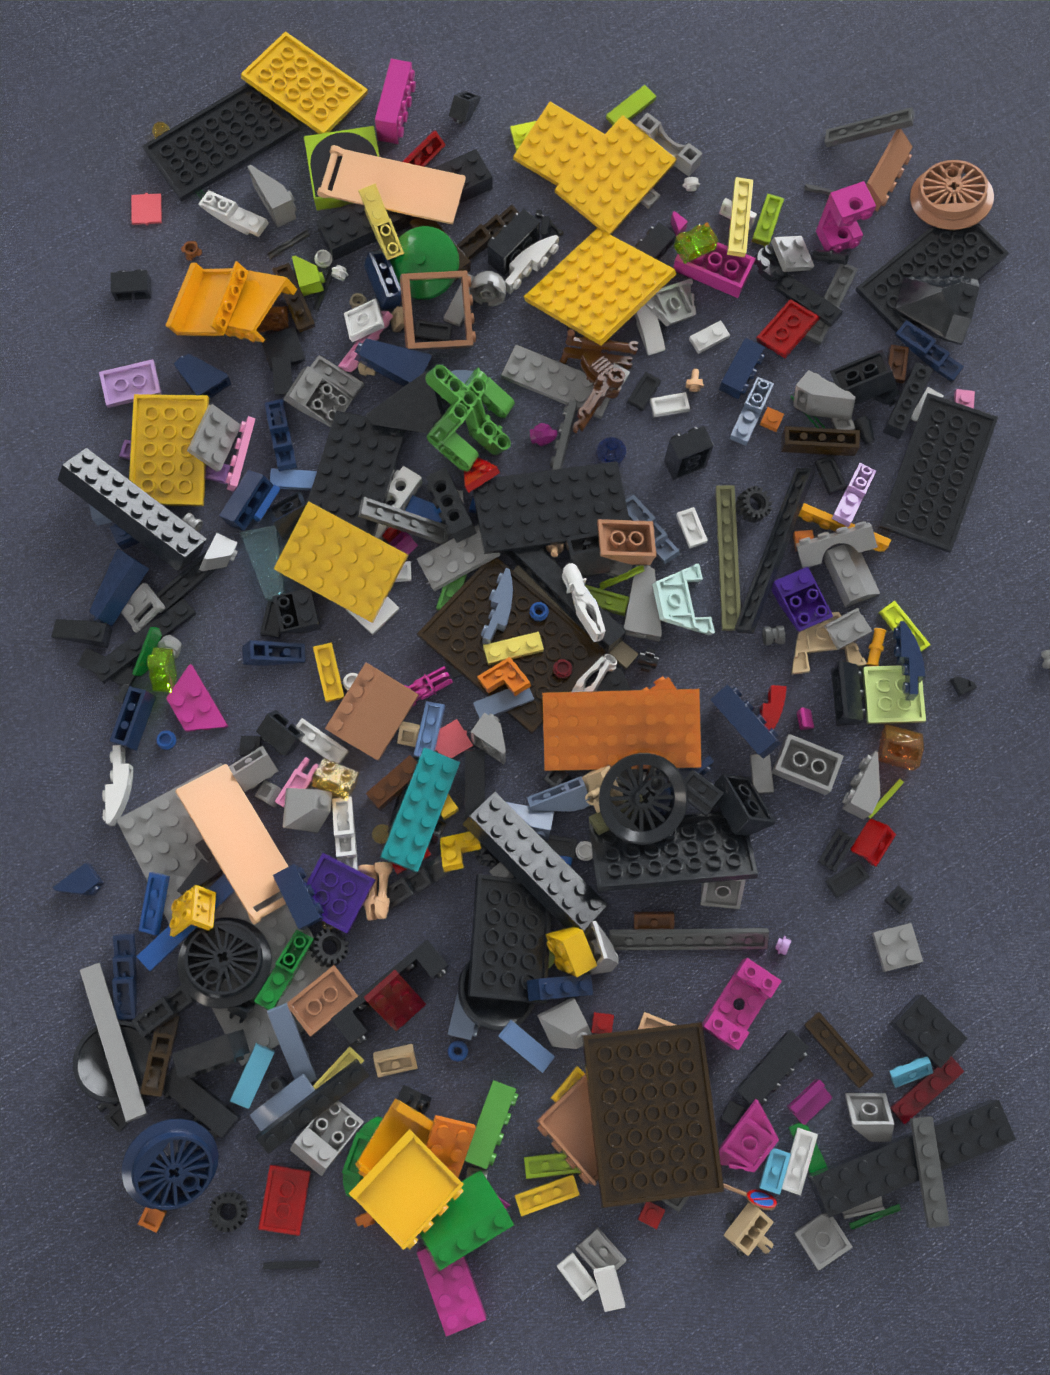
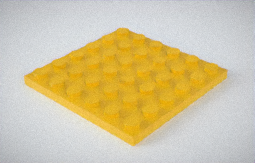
M597 228L524 296V299L527 303L602 346L676 275V271L674 268Z

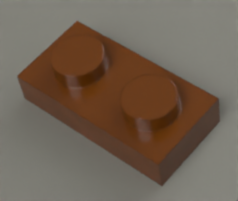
M891 344L889 347L888 363L897 383H904L909 347Z
M634 912V929H674V912Z

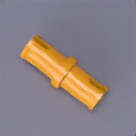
M874 628L872 643L868 647L870 651L866 663L867 666H879L881 652L884 651L885 629Z

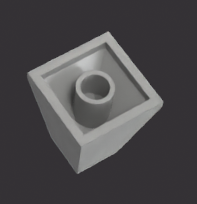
M286 788L283 828L319 832L331 812L332 792L317 789Z
M592 921L584 931L597 966L589 970V973L592 975L612 972L619 964L618 954L597 921Z
M574 997L537 1015L552 1047L578 1049L583 1046L582 1036L592 1035Z
M845 1093L852 1127L870 1142H891L894 1121L886 1093Z

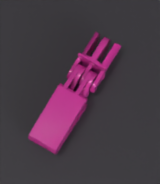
M445 666L427 676L424 674L423 677L415 680L412 685L407 687L419 694L416 701L426 699L433 694L436 695L437 691L453 683L452 679H448L450 675L448 672H445Z

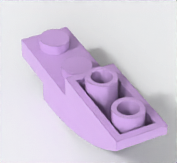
M859 463L832 517L833 520L849 527L876 470Z

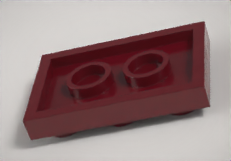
M396 970L392 971L364 996L365 1000L395 1031L404 1026L407 1021L426 1005L422 998Z

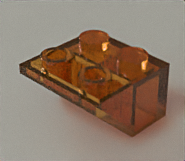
M884 724L878 750V761L911 771L919 768L924 750L923 734Z

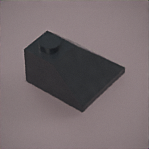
M300 491L268 508L270 517L283 540L290 538L307 505Z

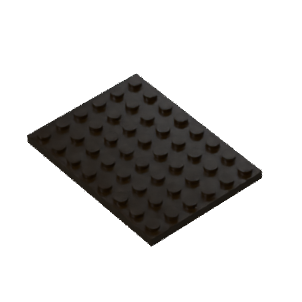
M497 557L482 565L417 633L421 640L487 696L509 689L506 684H503L488 693L477 677L498 664L488 665L483 645L486 644L483 643V636H481L484 626H488L491 621L488 618L491 610L494 609L491 607V600H489L490 594L499 585L496 583L499 574H504L506 568L510 569ZM510 569L513 595L509 620L505 631L497 630L491 643L535 632L540 634L544 648L543 652L512 659L530 681L531 687L529 688L534 701L506 711L533 734L543 723V693L571 692L576 682L606 652L596 642H593L592 638L582 628ZM536 602L544 603L549 609L548 616L543 621H536L530 616V607ZM541 610L535 611L538 615L542 614ZM561 659L569 661L572 665L571 675L564 679L558 678L553 672L555 662Z
M702 1022L582 1036L601 1207L606 1208L724 1192Z

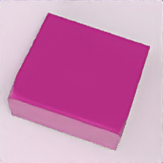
M673 212L670 223L676 238L679 239L686 231L688 221L678 213Z
M800 708L797 711L799 728L801 730L813 729L814 723L811 710Z

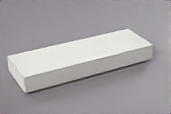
M303 718L296 725L305 734L301 742L336 767L340 765L349 753L347 749Z
M797 1127L782 1185L783 1190L801 1195L818 1134Z

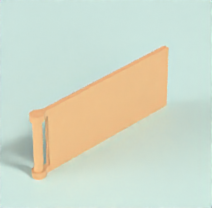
M335 145L331 146L330 159L322 185L318 188L317 192L319 197L334 198L363 205L358 190L376 183L386 210L447 224L454 223L466 180L464 175L345 150ZM343 156L333 190L329 191L328 187L337 157Z
M224 764L176 789L177 796L246 909L251 922L255 925L261 921V918L284 906L286 902L281 897L257 912L253 909L254 906L280 892L273 875L287 868L288 865L228 765Z

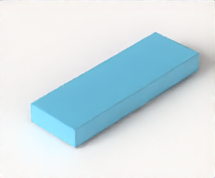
M257 1043L255 1044L230 1102L248 1109L250 1108L275 1053L274 1050Z

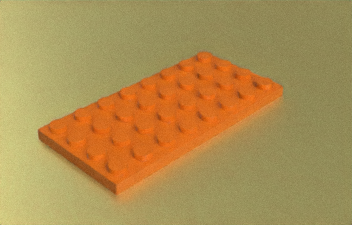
M699 689L543 693L545 771L597 770L609 765L612 767L622 758L636 753L659 755L670 761L676 768L701 767ZM637 765L632 766L631 769H637ZM643 765V769H648L650 765Z

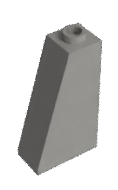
M643 565L645 571L633 576L624 622L625 635L659 642L662 635L661 621L652 586L656 582L655 569L649 565Z

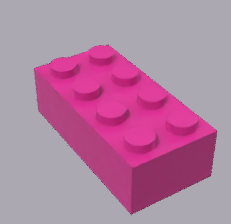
M397 59L390 60L375 117L378 141L398 144L400 137L403 138V124L408 119L407 108L411 107V93L415 92L416 81H414L415 71L412 70V62Z
M689 230L675 258L673 268L682 275L739 298L756 258L747 254L745 258L727 255L728 246Z
M426 1247L419 1248L417 1255L445 1335L449 1336L485 1321L486 1313L466 1257L460 1258L438 1272Z

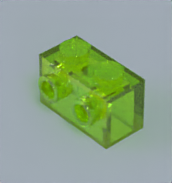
M707 222L703 225H696L688 232L678 234L675 239L674 248L683 263L686 264L715 250L718 238Z
M154 647L152 654L148 655L147 658L153 691L172 693L177 678L173 649Z

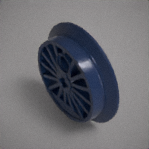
M169 1119L153 1124L132 1141L124 1155L121 1168L124 1187L134 1201L150 1209L172 1210L186 1206L196 1200L214 1178L218 1166V1148L210 1132L194 1121ZM180 1139L174 1155L173 1140ZM186 1140L192 1141L183 1151ZM167 1144H168V1151H169V1155H168V1156L166 1155L165 1151L163 1150V1149L167 1146ZM198 1145L201 1147V1149L192 1153ZM159 1154L162 1155L163 1160L158 1157ZM204 1155H206L207 1159L198 1160ZM206 1167L205 1171L195 1170ZM149 1180L141 1186L138 1185V1182ZM176 1185L182 1189L185 1195L177 1198ZM171 1187L172 1199L166 1200ZM153 1188L148 1195L145 1194L146 1191ZM162 1190L160 1199H155V1197Z

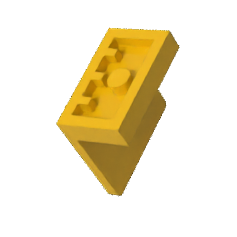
M195 885L178 899H175L171 906L170 936L175 937L191 924L208 931L212 929L216 892Z

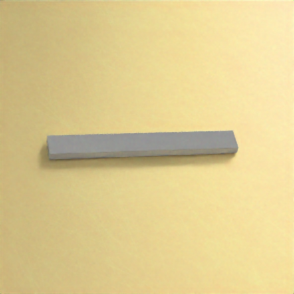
M97 963L81 969L80 973L123 1114L128 1123L147 1115V1111L140 1094L101 964Z

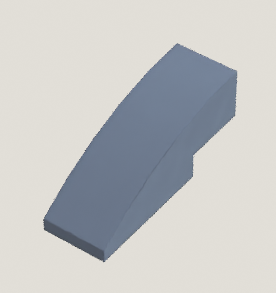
M302 1074L251 1113L250 1116L260 1131H262L315 1091L307 1077Z

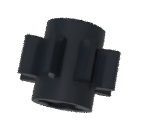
M647 648L646 652H640L637 664L642 666L641 671L649 673L650 669H656L659 656L655 655L656 650Z

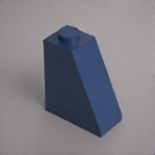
M191 354L181 356L173 363L177 372L194 395H207L210 399L231 385V381L226 373Z

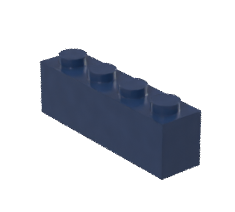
M727 684L710 700L756 753L763 759L766 758L781 744L777 739L779 735L773 728L769 730L765 726L767 721L760 714L755 715L753 712L755 708L748 700L744 702L740 698L743 694L736 687L731 688Z

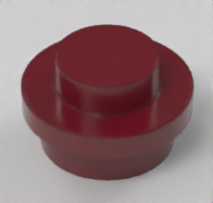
M558 660L553 666V672L558 678H567L572 673V665L567 660Z

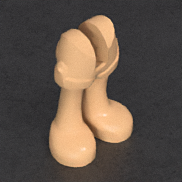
M377 862L375 866H358V871L376 879L364 902L368 921L376 920L377 918L386 919L390 904V899L387 898L389 875L393 869L392 863ZM378 877H379V891H378V896H377V886H378Z

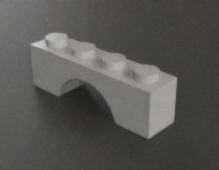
M646 113L636 124L640 130L677 159L673 166L688 177L700 166L703 153L690 143L680 145L674 142L663 130L661 122L649 113Z
M863 521L856 523L855 527L852 528L841 527L831 534L824 532L818 534L817 538L810 539V537L800 539L799 543H796V548L802 568L821 564L825 551L834 544H849L858 553L877 548L872 525Z

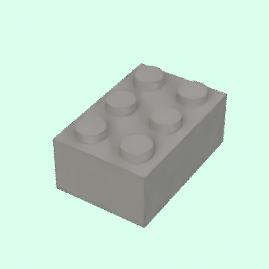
M788 734L783 741L772 774L827 795L831 792L844 756Z

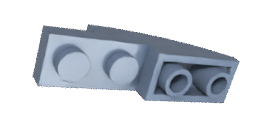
M760 377L756 378L731 433L730 440L747 446L774 383Z
M508 568L505 569L504 574H499L496 582L499 585L496 590H492L489 597L491 607L494 609L491 610L488 618L491 620L489 625H485L481 633L483 643L486 645L491 644L497 630L505 631L509 620L513 586L510 569Z

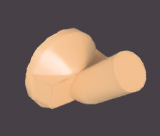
M693 369L691 379L686 381V388L691 392H698L704 387L703 380L698 379V369Z
M564 543L548 545L546 549L551 553L552 557H557L563 551Z

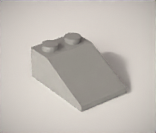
M249 165L248 170L253 186L277 228L297 219L295 214L297 208L293 202L295 200L290 191L287 192L281 183Z

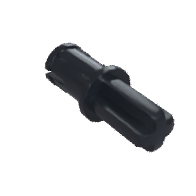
M814 250L812 258L815 261L827 262L828 264L846 265L849 260V254L834 252V250Z

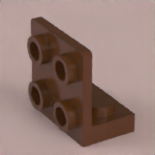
M271 307L256 331L262 333L289 328L288 307Z

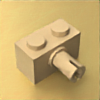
M610 765L592 770L582 777L588 791L585 800L590 798L586 802L589 805H594L597 813L600 812V786L606 773L611 768ZM615 779L613 785L618 786L617 781ZM611 788L610 796H623V793ZM622 800V801H611V802H612L615 806H617V805L623 803L625 800Z
M748 1202L723 1236L747 1256H749L756 1245L766 1254L771 1250L765 1245L772 1249L773 1242L764 1235L774 1222L763 1211Z

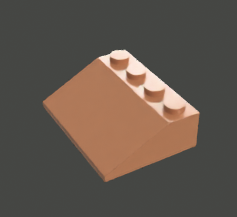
M365 663L325 729L379 761L419 694L372 665Z

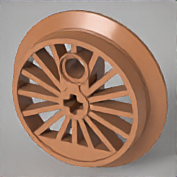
M947 160L933 165L917 178L910 193L911 206L916 215L927 224L946 230L964 229L979 223L988 215L994 201L993 189L985 174L977 166L961 160Z

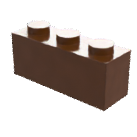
M411 755L366 792L367 797L379 811L384 809L407 789L417 764Z

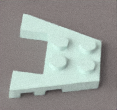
M699 564L656 581L652 586L661 621L702 634L712 635L715 633L712 618L695 617L687 582L703 580Z

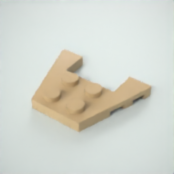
M832 612L833 618L798 632L791 671L792 675L810 672L807 653L837 650L824 626L841 617L839 612ZM853 642L841 648L845 650L847 662L857 664L858 667L866 665V661L862 658L856 643Z

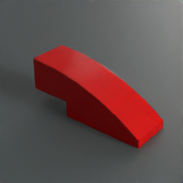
M771 685L768 689V703H763L760 706V715L767 721L765 726L769 730L771 728L774 729L779 721L786 698L787 686Z

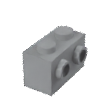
M263 746L229 766L233 776L244 792L255 788L257 784L271 778L278 772L274 762Z

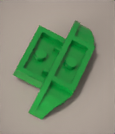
M379 1116L371 1119L356 1133L342 1170L344 1190L350 1198L352 1197L349 1193L364 1178L358 1173L359 1169L355 1164L383 1118Z

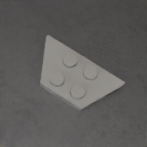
M692 278L660 289L645 306L666 326L692 318L696 315L694 294L691 293Z

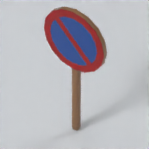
M723 1183L725 1189L745 1196L757 1208L773 1210L777 1206L776 1199L767 1192L761 1190L744 1192Z

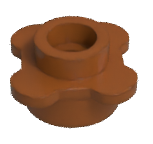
M188 241L181 247V251L185 253L188 261H192L196 256L202 255V250L198 248L196 241Z

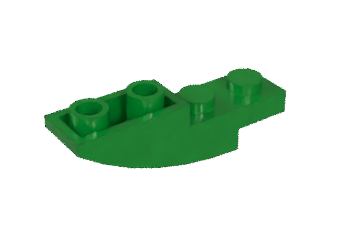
M297 929L295 930L275 963L273 971L254 1000L255 1004L266 1010L276 1007L306 957L314 940L312 937Z

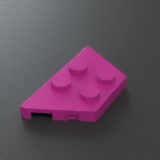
M190 664L166 698L184 730L190 732L200 729L211 730V728L229 727L194 667Z
M757 1099L753 1101L719 1147L721 1165L729 1166L732 1169H744L745 1171L755 1172L779 1141L775 1130Z

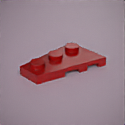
M478 457L470 470L464 471L465 487L468 493L499 474L497 466Z

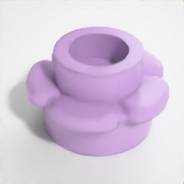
M786 936L783 939H778L775 947L778 950V954L786 955L791 940L786 939Z

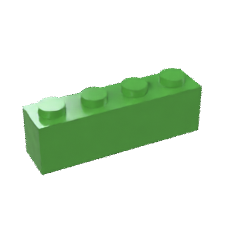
M493 1080L465 1161L487 1169L488 1165L493 1166L497 1155L493 1151L496 1145L500 1146L504 1136L500 1132L503 1125H508L511 1117L508 1110L510 1105L515 1106L519 1095L515 1093L516 1088Z

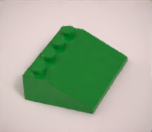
M481 1170L461 1181L464 1184L461 1187L464 1191L456 1200L451 1198L447 1202L448 1209L441 1216L436 1214L431 1220L434 1224L425 1233L423 1231L419 1233L438 1272L514 1226L504 1205Z

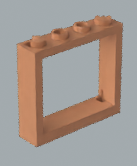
M467 271L401 274L400 286L406 348L419 351L472 347L473 342H476L475 331H472L474 314L471 313L470 306L473 305L472 294H469L471 277L468 276ZM461 278L466 340L415 343L410 281Z

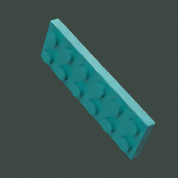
M425 747L422 749L380 858L414 872L419 871L460 762Z

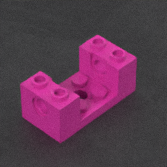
M864 181L830 193L816 229L818 238L825 251L834 250V252L840 253L844 249H852L860 244L863 233L856 220L869 219L876 207Z
M743 959L703 1021V1029L733 1050H739L749 1034L748 1028L765 1001L773 996L781 980L750 959ZM740 998L743 1000L744 1007L742 1010L734 1008L733 1003L735 999Z

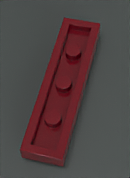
M952 1056L941 1068L932 1069V1074L923 1077L890 1106L891 1111L902 1124H906L910 1118H913L964 1073V1070Z

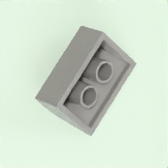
M843 544L826 551L822 558L845 608L880 594L861 552L858 553L849 544Z
M484 713L471 731L472 744L481 750H485L488 755L504 765L506 762V749L501 723H499L500 720L491 713L489 715Z

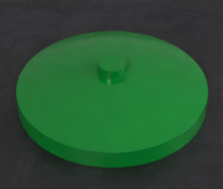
M429 226L416 227L401 235L398 239L404 254L390 259L399 285L401 274L458 271L459 254L454 242L443 231ZM455 278L410 281L411 298L417 300L435 298L444 293L452 285Z

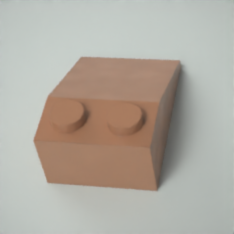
M597 520L601 557L631 565H650L656 558L653 521Z

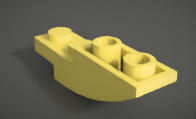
M376 183L358 190L367 218L386 259L390 260L404 254Z

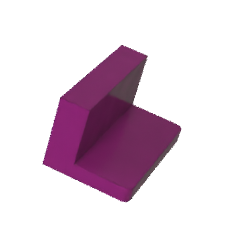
M815 1079L786 1106L801 1124L805 1125L832 1099V1096L824 1088L825 1085L820 1079Z

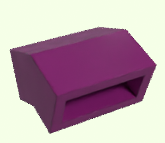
M403 531L389 543V545L406 554H410L418 546L411 536Z

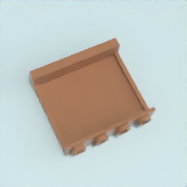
M585 1073L536 1122L539 1124L537 1129L545 1137L548 1135L553 1140L551 1145L559 1153L562 1151L567 1156L565 1161L573 1169L576 1167L581 1172L579 1177L583 1182L595 1186L598 1180Z

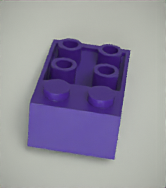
M808 567L773 582L771 590L779 606L798 632L833 618V614Z

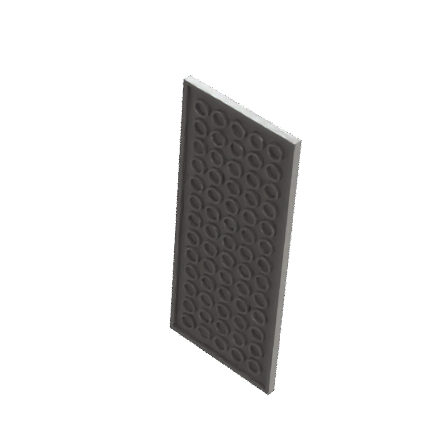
M222 763L116 819L147 881L149 872L170 876L163 912L169 924L172 919V903L175 899L182 896L177 890L201 859L206 861L195 846L203 837L175 791L187 783L223 766ZM222 873L218 878H216L214 881H212V882L209 883L208 885L204 886L203 888L208 889V888H209L211 885H213L224 873ZM235 892L214 912V919L233 917L254 925ZM281 892L254 906L253 909L257 912L283 897ZM287 904L261 918V921L254 925L263 933L271 950L272 964L270 974L296 929L314 939L309 927L304 930L298 929ZM215 930L207 933L219 949ZM219 930L222 945H224L226 933ZM230 936L229 944L234 937ZM247 945V946H245L243 949H241L240 951H243V950H246V949H250V948H252V947H250V946ZM310 949L286 993L281 997L276 1007L288 1003L329 969L326 968V965L322 967L320 962H315L316 958L311 957L313 952ZM258 953L241 958L258 960ZM226 957L224 960H223V959H220V962H221V963H222L223 961H226V962H227V961H228L227 957ZM239 964L252 972L256 968V965ZM233 968L244 983L250 978V976ZM229 972L233 989L241 986L231 972ZM212 974L208 978L210 981H215L218 975ZM226 979L221 985L220 992L229 991ZM257 995L249 1001L254 1003V1000L256 999ZM255 1004L252 1013L243 1023H239L240 1017L237 1015L230 1019L229 1015L231 1012L227 1011L228 1008H212L225 1034L244 1030L250 1053L243 1055L244 1059L239 1061L241 1066L247 1063L256 1043L270 1049L280 1045L267 1010ZM292 1014L300 1033L303 1032L305 1029Z

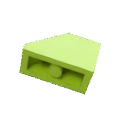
M292 256L298 284L303 296L324 291L322 283H325L323 272H319L316 265L297 256Z

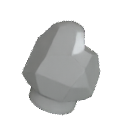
M171 635L163 637L157 646L160 658L165 662H172L180 654L181 642Z

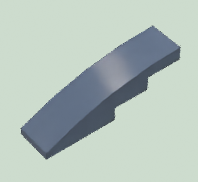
M633 494L627 498L626 505L631 521H653L656 555L664 564H667L680 555L677 547L668 539V534L657 524L656 518Z
M287 1003L267 1010L294 1079L304 1074L309 1082L317 1080L309 1054Z

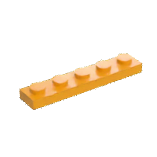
M805 503L799 513V516L804 521L819 524L821 528L826 530L831 529L836 532L838 528L847 527L833 520L832 514ZM851 523L847 528L855 527V524ZM874 532L877 548L873 550L885 552L891 539Z

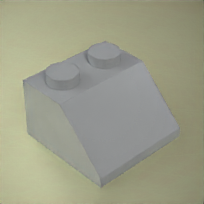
M746 880L702 883L700 905L740 909Z

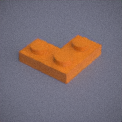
M510 657L477 676L478 681L488 693L503 684H506L514 696L531 687L530 681Z

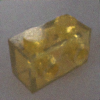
M323 758L314 772L312 786L323 791L332 792V795L347 801L357 785L359 772Z

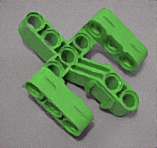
M436 365L426 374L427 384L450 404L443 417L436 422L428 433L427 440L453 464L463 471H469L479 457L478 452L455 432L464 420L469 430V436H472L492 455H500L510 447L511 441L509 437L502 432L500 425L497 426L490 420L491 417L485 414L483 404L488 407L489 411L491 410L498 417L505 419L515 405V402L490 377H487L485 373L480 371L479 367L473 371L465 384L443 365Z

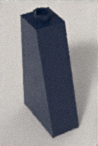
M367 338L363 343L359 342L354 351L357 353L356 361L403 387L424 373L432 357L428 353Z
M117 548L89 612L95 616L93 620L113 626L149 568Z

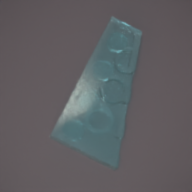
M275 525L239 532L251 559L253 569L257 574V579L267 601L273 600V596L284 594L283 574L274 570L281 555L279 535Z

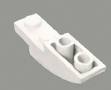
M209 190L199 203V206L208 213L246 235L251 233L259 237L269 224L266 218L240 208L236 202Z
M557 235L545 238L531 245L509 264L510 275L505 280L506 292L511 294L514 289L517 290L521 285V280L525 276H529L532 269L538 272L541 267L544 268L551 254L554 255L559 248V237Z
M113 745V751L110 752V761L113 763L110 779L113 784H106L105 790L102 793L103 801L105 802L103 820L109 826H115L117 823L116 819L121 817L132 788L133 766L126 764L125 748L121 745Z

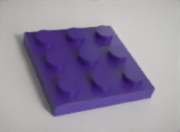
M322 853L307 881V885L310 884L315 892L313 897L316 903L319 902L324 910L322 914L324 919L322 921L348 934L376 879Z

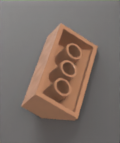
M902 129L896 130L866 184L876 204L875 211L877 212L881 205H886L890 197L887 196L888 192H893L897 184L895 182L896 178L900 179L905 170L902 168L903 165H908L912 157L910 154L912 145Z

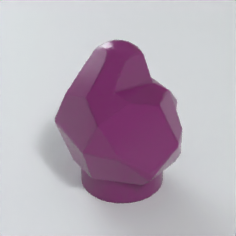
M540 423L534 429H530L532 444L537 443L541 447L551 443L557 437V430H552L548 424Z

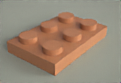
M333 965L292 998L287 1005L311 1037L358 995L336 966Z

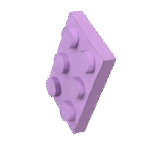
M153 359L99 372L108 408L133 402L134 394L162 395Z

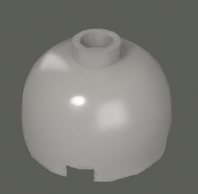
M493 271L480 272L471 283L470 294H472L473 300L479 304L487 302L489 303L488 306H497L503 303L506 296V283L502 276Z

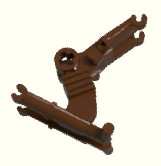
M568 330L565 341L566 345L581 347V349L564 348L559 362L566 365L568 358L581 360L580 364L587 376L586 379L593 383L592 385L594 386L592 393L578 410L577 417L579 419L574 423V433L577 434L579 428L581 431H584L606 397L611 399L618 397L625 379V373L620 368H614L613 364L621 365L625 369H631L632 367L631 362L633 358L631 356L607 354V352L601 353L602 349L609 352L617 351L635 355L638 350L637 341L625 343L609 339L600 346L587 337H575L574 330Z

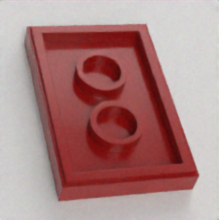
M790 299L756 337V340L776 354L786 358L819 321V316Z
M270 1165L258 1230L300 1236L311 1176L310 1170Z

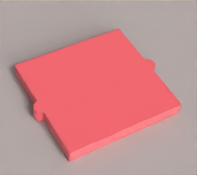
M161 193L131 195L132 225L162 223Z
M458 719L440 728L435 752L452 759L473 747L467 736V731L462 728Z

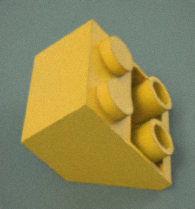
M571 927L546 934L548 939L547 946L554 954V963L559 970L579 977L597 966L582 929Z

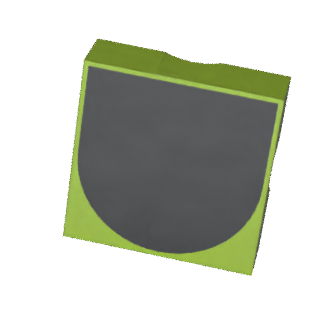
M374 126L304 136L316 210L354 204L334 198L319 197L317 195L318 188L322 185L331 155V146L335 145L345 150L379 157ZM343 156L337 157L328 187L329 191L333 190Z

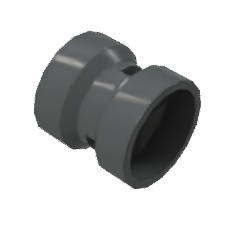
M778 625L775 628L770 626L763 627L762 634L765 646L772 643H785L783 625Z

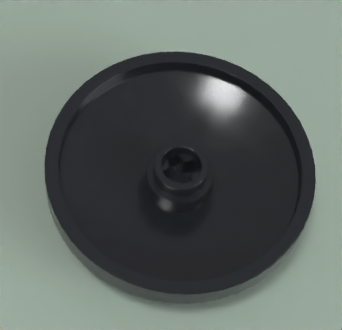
M470 960L465 964L458 980V997L462 1009L472 1022L490 1031H502L510 1020L519 1025L529 1016L535 1003L467 997Z
M118 1021L141 1092L148 1054L151 1050L153 1039L149 1034L142 1038L133 1023ZM96 1026L81 1039L73 1057L74 1076L81 1090L90 1098L101 1103L118 1104L120 1103Z

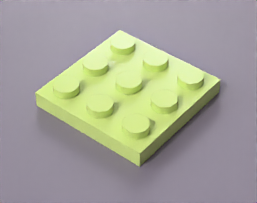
M867 666L862 668L867 724L924 723L926 721L922 681L918 683L917 697L913 701L906 700L905 694L902 691L903 683L905 682V675H902V666Z

